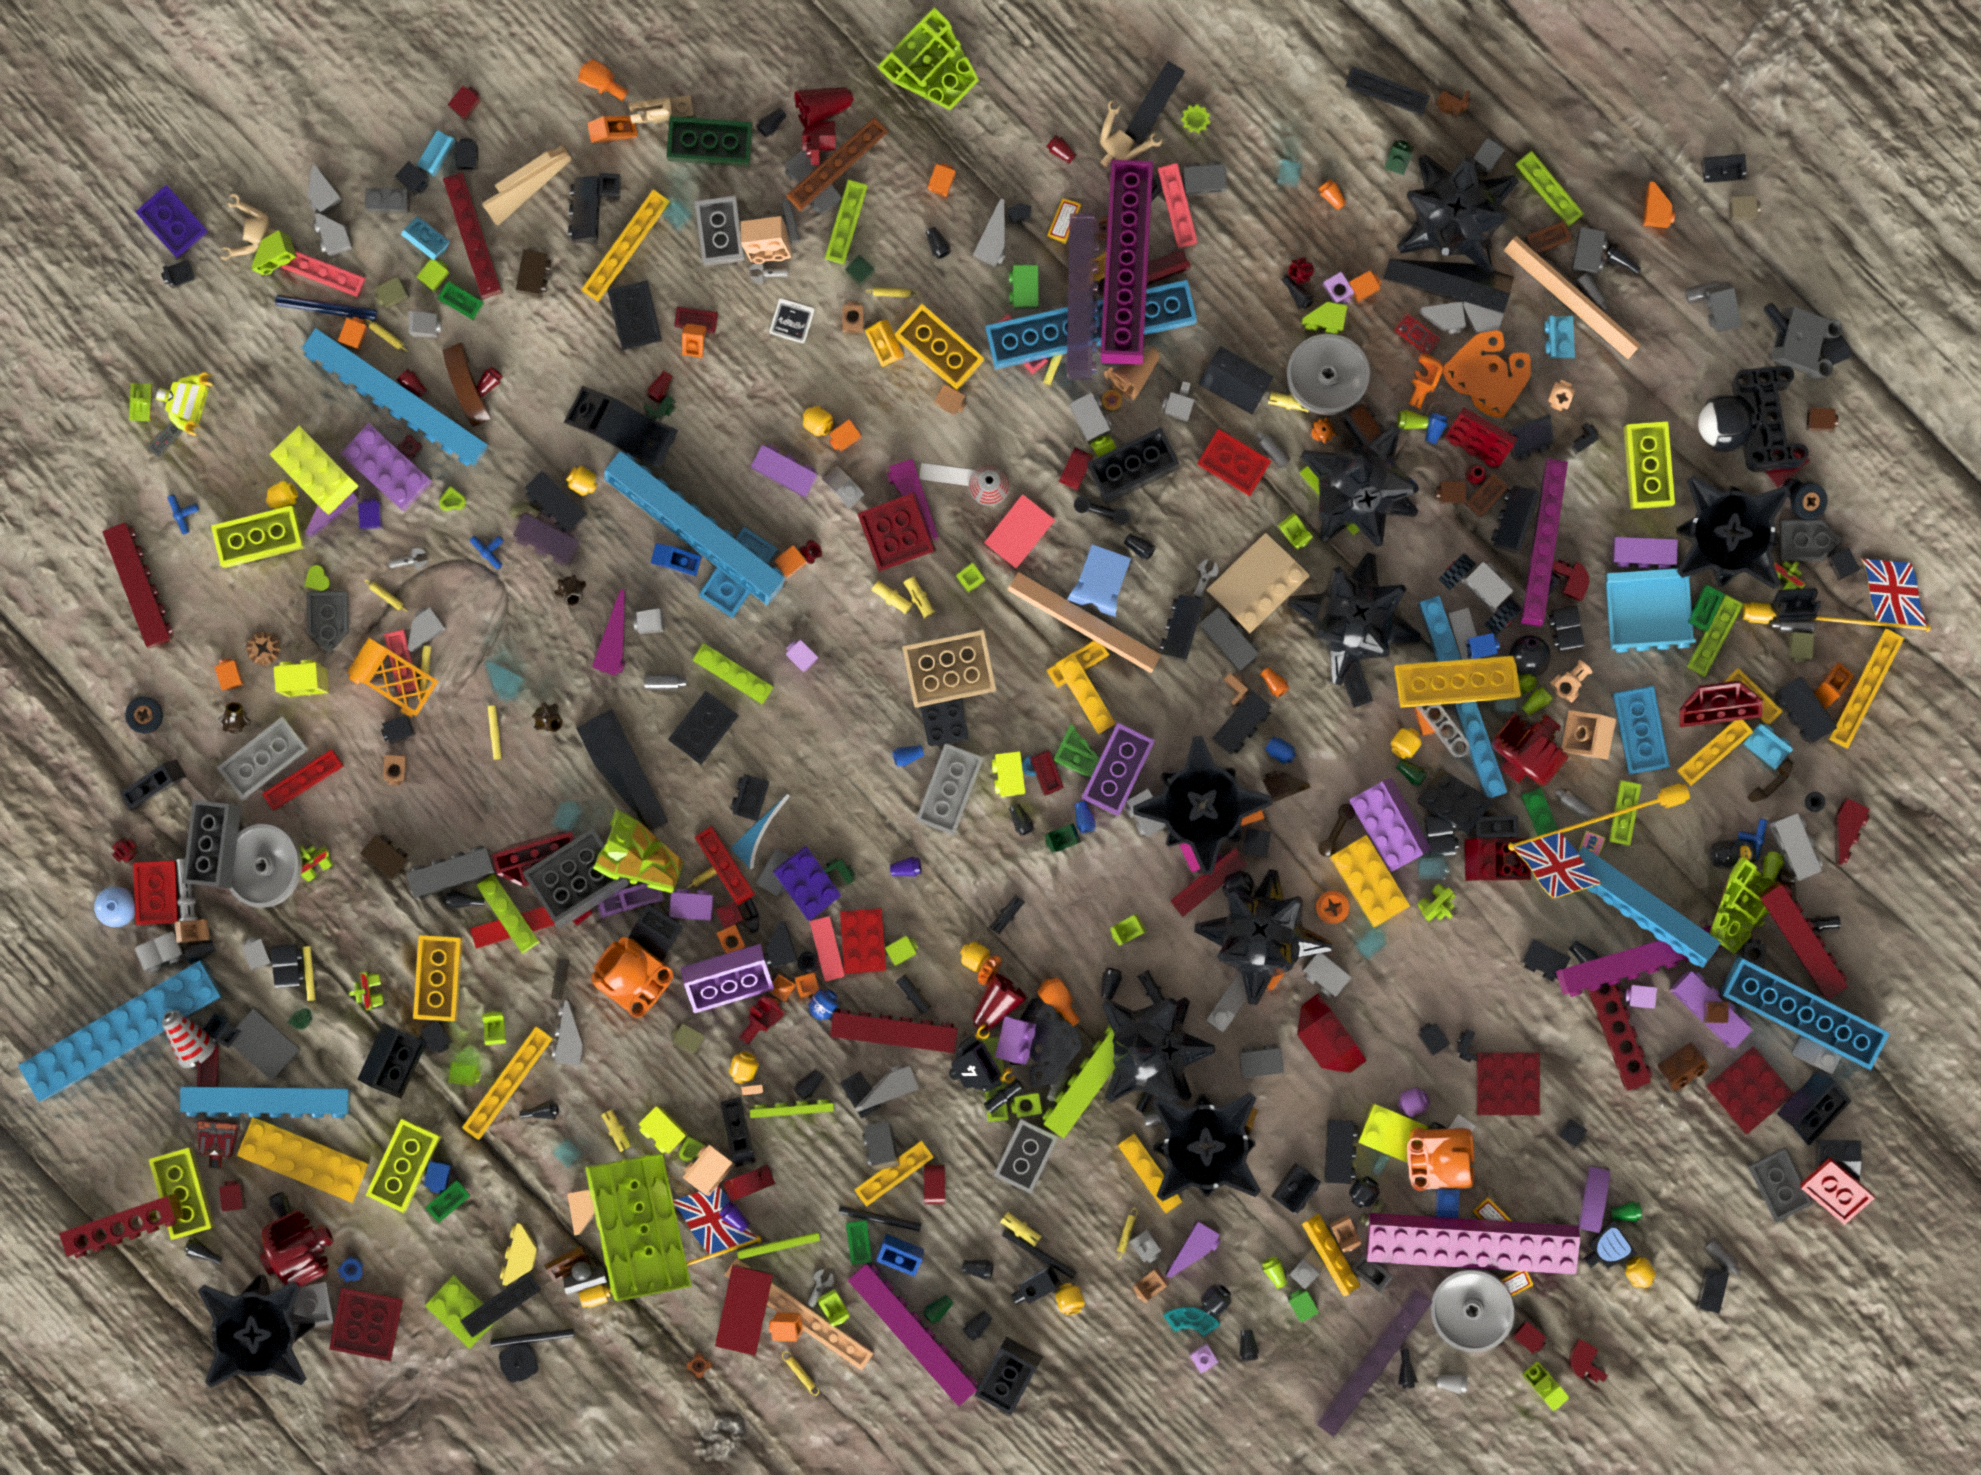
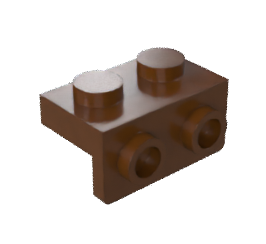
M1443 90L1436 103L1438 110L1446 115L1451 113L1456 117L1459 112L1464 114L1471 101V98L1468 97L1470 91L1467 90L1462 100Z
M1692 1042L1657 1065L1674 1091L1686 1087L1692 1079L1702 1076L1708 1069L1706 1060Z

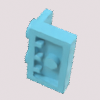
M418 216L401 234L433 260L439 254L443 255L450 243L442 234L438 233Z
M1549 315L1547 321H1544V332L1548 333V341L1545 342V352L1549 354V359L1575 358L1573 316L1554 317V315Z
M1758 724L1754 728L1753 733L1743 742V745L1776 770L1786 756L1792 752L1791 743L1782 736L1780 738L1774 734L1775 730L1768 724Z

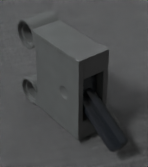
M1773 303L1767 304L1764 307V312L1777 327L1770 360L1802 371L1813 379L1830 376L1833 371V365L1828 359H1819L1823 339L1836 338L1841 335L1842 325L1837 319L1828 320L1795 306L1782 308V312H1780Z

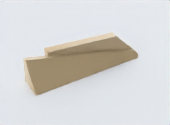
M563 145L554 151L549 150L495 185L499 193L482 203L495 225H500L571 161V156Z

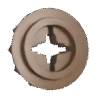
M267 632L254 634L249 639L246 647L248 657L259 665L271 664L279 656V641L274 635ZM267 642L266 648L271 653L262 652L259 655L260 649L256 646V643L263 645Z

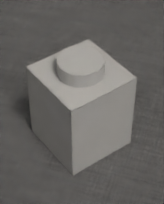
M256 936L246 940V945L241 946L251 970L272 963V958L264 939L258 940Z

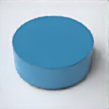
M1033 755L1027 756L1022 762V770L1028 776H1036L1029 759Z

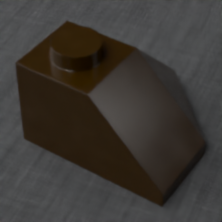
M1276 770L1265 774L1266 779L1262 780L1267 795L1272 796V803L1311 788L1309 783L1283 772L1277 774Z

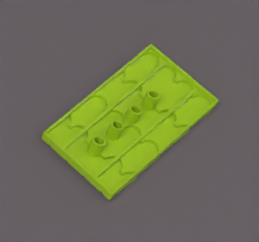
M658 1153L586 1166L590 1196L593 1200L605 1266H607L611 1293L614 1296V1300L622 1301L692 1287L663 1155Z

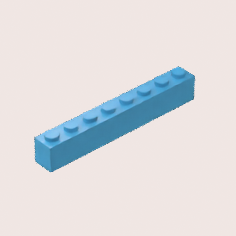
M1582 846L1578 852L1579 856L1593 876L1601 882L1599 885L1586 889L1602 897L1605 903L1619 909L1624 916L1632 918L1641 928L1652 932L1658 940L1665 941L1675 952L1685 955L1691 963L1704 968L1717 951L1721 942Z
M180 1087V1112H186V1116H198V1112H207V1116L212 1117L219 1116V1113H228L227 1117H240V1113H248V1117H261V1113H269V1117H282V1113H290V1117L301 1118L303 1114H311V1118H324V1114H332V1118H345V1114H350L351 1088Z

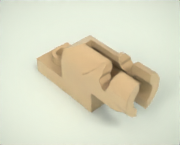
M691 95L628 103L630 112L643 111L644 115H630L632 124L652 121L654 124L669 121L670 116L694 117Z

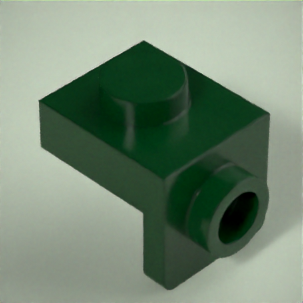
M1395 140L1384 169L1404 176L1414 147L1410 146L1411 144L1407 141Z
M667 395L656 411L645 404L643 407L647 411L645 415L655 421L658 419L661 422L666 415L669 417L676 408L674 406L676 401Z
M1074 823L1045 834L1046 845L1052 853L1081 843Z
M835 858L826 863L827 868L824 869L826 874L838 868L847 885L855 881L853 878L856 875L850 864L846 866L842 859L838 861Z

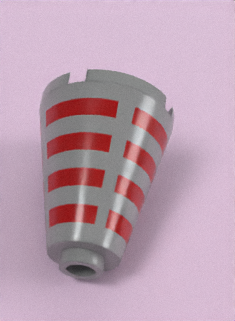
M996 465L980 466L970 476L969 492L972 498L981 505H997L1009 493L1010 481L1008 475ZM991 479L993 483L987 484L986 480Z
M169 1011L163 1016L162 1026L181 1067L196 1066L194 1062L199 1060L202 1063L211 1055L215 1048V1040L179 1011Z

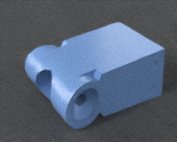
M1092 544L1079 582L1067 600L1080 605L1094 604L1100 612L1116 617L1118 594L1131 558Z

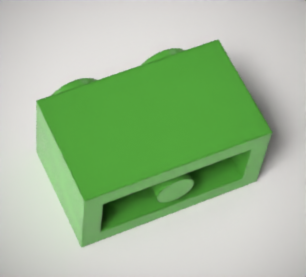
M1013 265V271H1009V283H1013V291H1009V304H1013L1014 309H1038V265Z

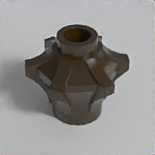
M576 575L557 581L559 586L554 591L555 596L563 598L569 606L578 605L582 600V591L586 587V582L576 579Z
M231 702L226 705L224 714L218 718V723L223 724V731L237 734L242 732V728L251 725V720L247 718V713L243 711L240 703Z
M545 702L542 703L541 707L537 708L532 715L535 718V726L533 728L537 731L545 729L547 732L558 731L563 725V720L558 713L559 706L556 703L553 705H547Z

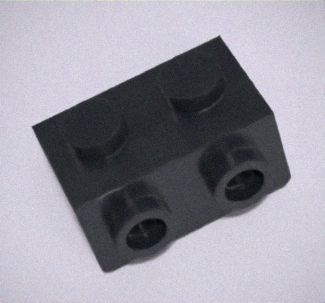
M744 774L743 778L740 777L736 788L739 790L738 797L733 798L730 808L733 810V814L758 821L770 782Z
M1295 1163L1271 1197L1297 1215L1299 1211L1304 1209L1311 1195L1317 1191L1321 1181Z

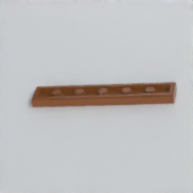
M873 117L792 189L786 197L800 211L803 210L889 131Z

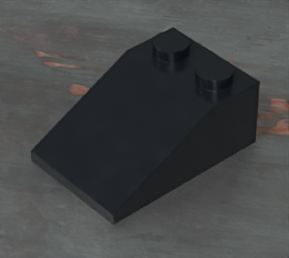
M1550 414L1508 431V433L1518 438L1510 450L1513 459L1519 458V460H1523L1531 456L1530 452L1538 450L1541 453L1549 450V445L1554 442Z
M1815 1140V1170L1826 1160L1832 1158L1860 1182V1140Z
M1006 1336L975 1396L1012 1415L1043 1356Z

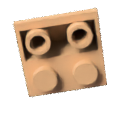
M781 216L741 221V244L751 263L761 264L766 261H783L784 259L791 258L787 228Z
M711 1145L708 1147L704 1146L697 1155L699 1158L694 1164L690 1163L684 1170L686 1174L683 1176L686 1181L707 1196L711 1195L735 1166L731 1159L718 1148Z

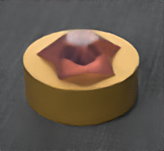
M1116 390L1106 391L1101 399L1102 406L1108 411L1119 409L1122 404L1121 394Z

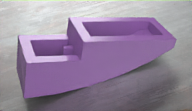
M645 883L620 890L597 906L600 916L603 918L663 901L664 898L661 890L648 888Z
M1589 1167L1578 1222L1579 1229L1600 1233L1608 1193L1609 1170Z

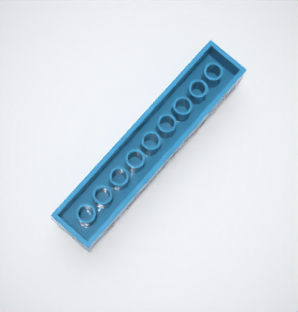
M1188 280L1147 289L1145 335L1196 324L1197 318ZM1104 299L986 325L985 331L994 370L1101 346Z
M620 451L605 469L604 480L768 606L783 587L785 579L783 573L778 568H771L767 565V560L761 555H754L746 543L736 541L733 538L734 535L729 530H722L718 527V523L712 517H705L701 514V509L693 503L691 505L688 504L681 493L676 490L674 492L668 488L669 485L663 479L653 477L651 475L652 472L646 466L642 465L640 467L635 463V458L629 453L624 454Z
M198 961L19 1064L18 1067L37 1101H44L164 1032L162 1020L167 1012L179 1011L188 1018L224 996L205 962Z

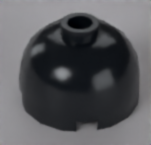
M1524 635L1518 638L1512 644L1509 656H1513L1517 673L1523 676L1524 674H1531V677H1536L1543 674L1548 669L1551 659L1549 646L1542 638L1535 635Z

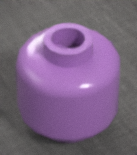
M1418 1087L1402 1092L1400 1101H1398L1401 1113H1406L1408 1117H1415L1427 1112L1430 1105L1427 1092Z

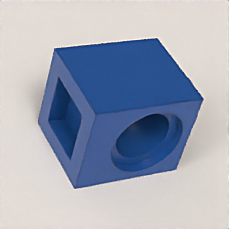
M429 1161L424 1186L429 1187L428 1191L441 1193V1190L447 1189L452 1165Z

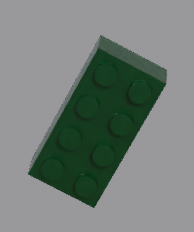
M670 116L667 160L670 162L750 167L753 123Z

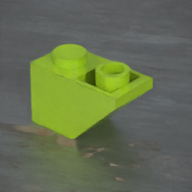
M278 230L262 239L251 265L252 270L262 276L268 275L274 269L286 265L290 260L296 258L290 236Z
M1326 302L1302 319L1301 325H1304L1305 329L1317 331V328L1325 329V333L1337 335L1338 332L1342 333L1347 305Z
M1538 1361L1522 1374L1553 1412L1569 1399L1561 1386Z

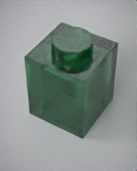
M859 254L845 269V272L861 287L875 273V270Z

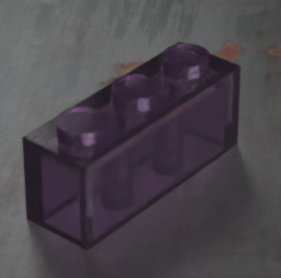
M525 513L513 534L517 538L516 542L524 547H527L528 544L535 547L534 552L544 557L546 554L554 557L552 561L561 566H564L565 563L571 564L581 545L574 538Z

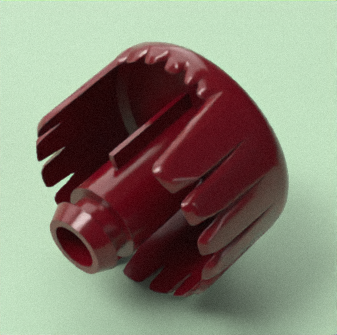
M1515 713L1492 741V748L1506 759L1500 769L1517 783H1520L1525 776H1528L1537 784L1545 786L1552 780L1569 757L1566 752H1563L1561 747L1557 748V744L1553 742L1556 738L1554 734L1557 730L1560 732L1561 726L1546 714L1541 716L1542 720L1540 723L1536 722L1532 727L1528 726L1522 731L1526 722L1521 720L1518 723L1520 717Z
M299 1210L266 1225L261 1233L265 1251L260 1254L261 1263L269 1276L276 1274L285 1286L294 1281L302 1287L324 1276L328 1272L329 1265H324L328 1259L327 1256H320L325 1253V1246L330 1247L334 1242L333 1236L326 1225H318V1229L313 1226L304 1228L310 1223V1220L307 1218L302 1219L305 1217V1214Z

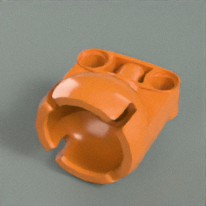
M621 937L619 942L615 941L609 945L594 966L595 972L591 974L594 986L634 1017H642L655 1004L673 979L672 970L664 962L636 941L627 937ZM666 969L665 974L658 977L659 971ZM640 1002L639 1007L633 1010L632 1005Z
M1414 1128L1411 1130L1408 1140L1407 1157L1410 1181L1415 1190L1467 1189L1474 1185L1475 1170L1473 1167H1470V1164L1474 1163L1475 1155L1473 1135L1470 1129L1424 1130L1422 1128Z

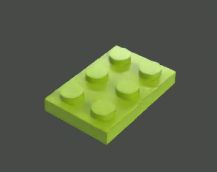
M455 1275L425 1305L469 1349L492 1327L490 1325L471 1339L460 1323V1320L484 1303Z

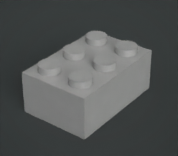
M736 196L695 201L703 265L711 266L745 261L744 249L741 244V227Z
M1798 813L1791 814L1768 824L1779 852L1784 857L1783 861L1786 869L1794 881L1802 880L1822 871L1821 866L1823 864L1818 854L1815 855L1812 847H1815L1812 837L1806 834L1804 828L1807 826L1802 816L1799 817Z
M1020 1119L993 1176L1031 1194L1057 1142L1058 1136Z

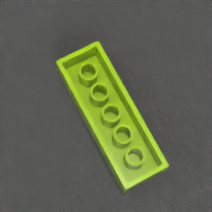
M1110 1024L1104 1031L1106 1037L1103 1041L1098 1040L1091 1049L1094 1052L1090 1059L1085 1057L1079 1067L1082 1069L1078 1075L1073 1074L1067 1082L1069 1085L1067 1091L1059 1093L1055 1099V1102H1057L1053 1110L1049 1107L1042 1117L1045 1120L1043 1124L1063 1139L1115 1069L1113 1063L1114 1045L1112 1042L1114 1032Z

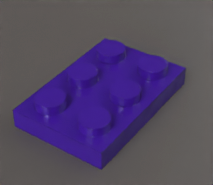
M167 185L135 211L177 259L208 232Z
M806 846L772 871L808 921L841 897L839 891Z

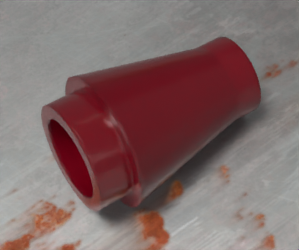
M1057 134L1046 146L1049 149V153L1066 161L1068 164L1077 156L1062 136L1059 137Z
M492 366L489 369H485L477 384L481 397H484L489 391L499 385L503 378V375Z
M408 368L396 379L400 386L418 398L427 391L413 370L410 371Z
M662 371L658 378L647 388L646 396L657 403H661L666 398L673 376Z
M1473 464L1467 468L1465 476L1469 483L1478 485L1485 480L1486 471L1481 465ZM1474 470H1479L1480 476H1476Z

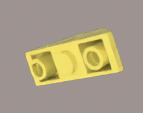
M520 1222L516 1226H512L510 1238L513 1241L511 1247L508 1246L505 1259H508L507 1266L503 1267L500 1279L503 1280L502 1285L510 1284L534 1268L538 1247L524 1224Z

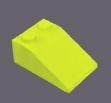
M1372 1103L1357 1142L1408 1163L1407 1149L1411 1130L1414 1128L1428 1130V1126Z

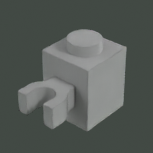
M1183 381L1179 394L1171 392L1169 397L1165 396L1162 408L1165 409V415L1188 422L1194 399L1187 397L1191 383Z
M1147 1229L1130 1240V1243L1143 1262L1148 1261L1151 1263L1160 1257L1158 1253L1161 1250Z

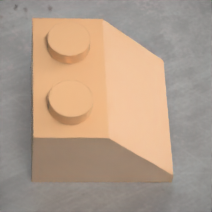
M1569 710L1561 746L1563 752L1608 760L1616 719L1600 714Z
M589 1189L567 1194L574 1235L582 1233L595 1215Z

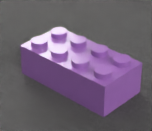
M369 423L340 453L403 512L432 482Z
M1117 723L1081 799L1119 817L1155 740Z
M1392 777L1349 800L1389 872L1432 850Z
M761 944L680 967L684 986L694 1013L774 990L771 973Z
M1697 971L1685 972L1669 990L1704 1023V1002L1725 1001L1719 998L1721 994L1713 986L1709 987L1703 983L1705 979ZM1730 1002L1728 1023L1704 1024L1729 1048H1736L1752 1029L1749 1027L1751 1023L1743 1015L1740 1016L1734 1012L1736 1009Z

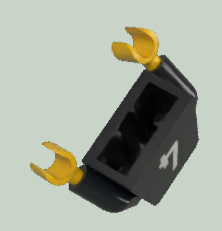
M981 1025L978 1028L977 1034H972L960 1043L955 1052L956 1059L951 1063L953 1068L949 1070V1075L952 1080L959 1079L965 1088L973 1087L974 1089L987 1092L1002 1085L1004 1081L1006 1083L1013 1082L1015 1075L1012 1077L1006 1076L1012 1072V1068H1006L1002 1075L983 1041H978L980 1038L986 1039L991 1032L989 1031L985 1035L982 1034L980 1030L986 1025Z

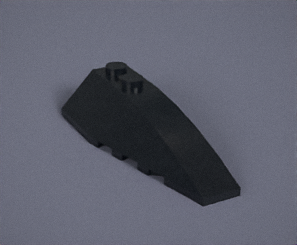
M1389 259L1383 279L1448 300L1462 303L1465 301L1504 314L1514 276L1498 271L1489 274L1476 264Z
M613 709L606 711L576 728L594 766L648 830L651 831L667 823L668 820L615 711Z

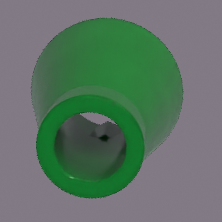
M1635 1201L1619 1207L1611 1208L1613 1221H1638V1219L1643 1218L1640 1202L1635 1203Z

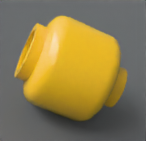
M821 406L809 407L803 413V426L813 435L825 436L833 428L832 415Z
M583 465L574 466L566 477L568 488L580 496H585L588 492L592 494L598 485L595 482L597 479L596 474Z
M281 481L268 488L266 502L270 508L274 509L293 506L296 504L298 492L292 483Z
M1411 727L1409 729L1401 728L1391 740L1392 752L1401 759L1412 758L1422 744L1419 732Z
M977 941L969 945L965 944L960 951L962 964L974 972H979L984 962L991 957L990 950Z
M741 1051L740 1054L733 1056L729 1067V1074L734 1077L733 1080L735 1082L745 1084V1082L754 1080L759 1067L756 1056L745 1051Z
M1635 1256L1626 1263L1625 1268L1626 1276L1635 1287L1647 1288L1654 1282L1653 1279L1655 1278L1656 1271L1645 1257Z
M1066 1283L1061 1285L1060 1290L1055 1294L1060 1312L1066 1315H1073L1082 1311L1081 1308L1084 1306L1085 1301L1079 1286H1072V1283Z

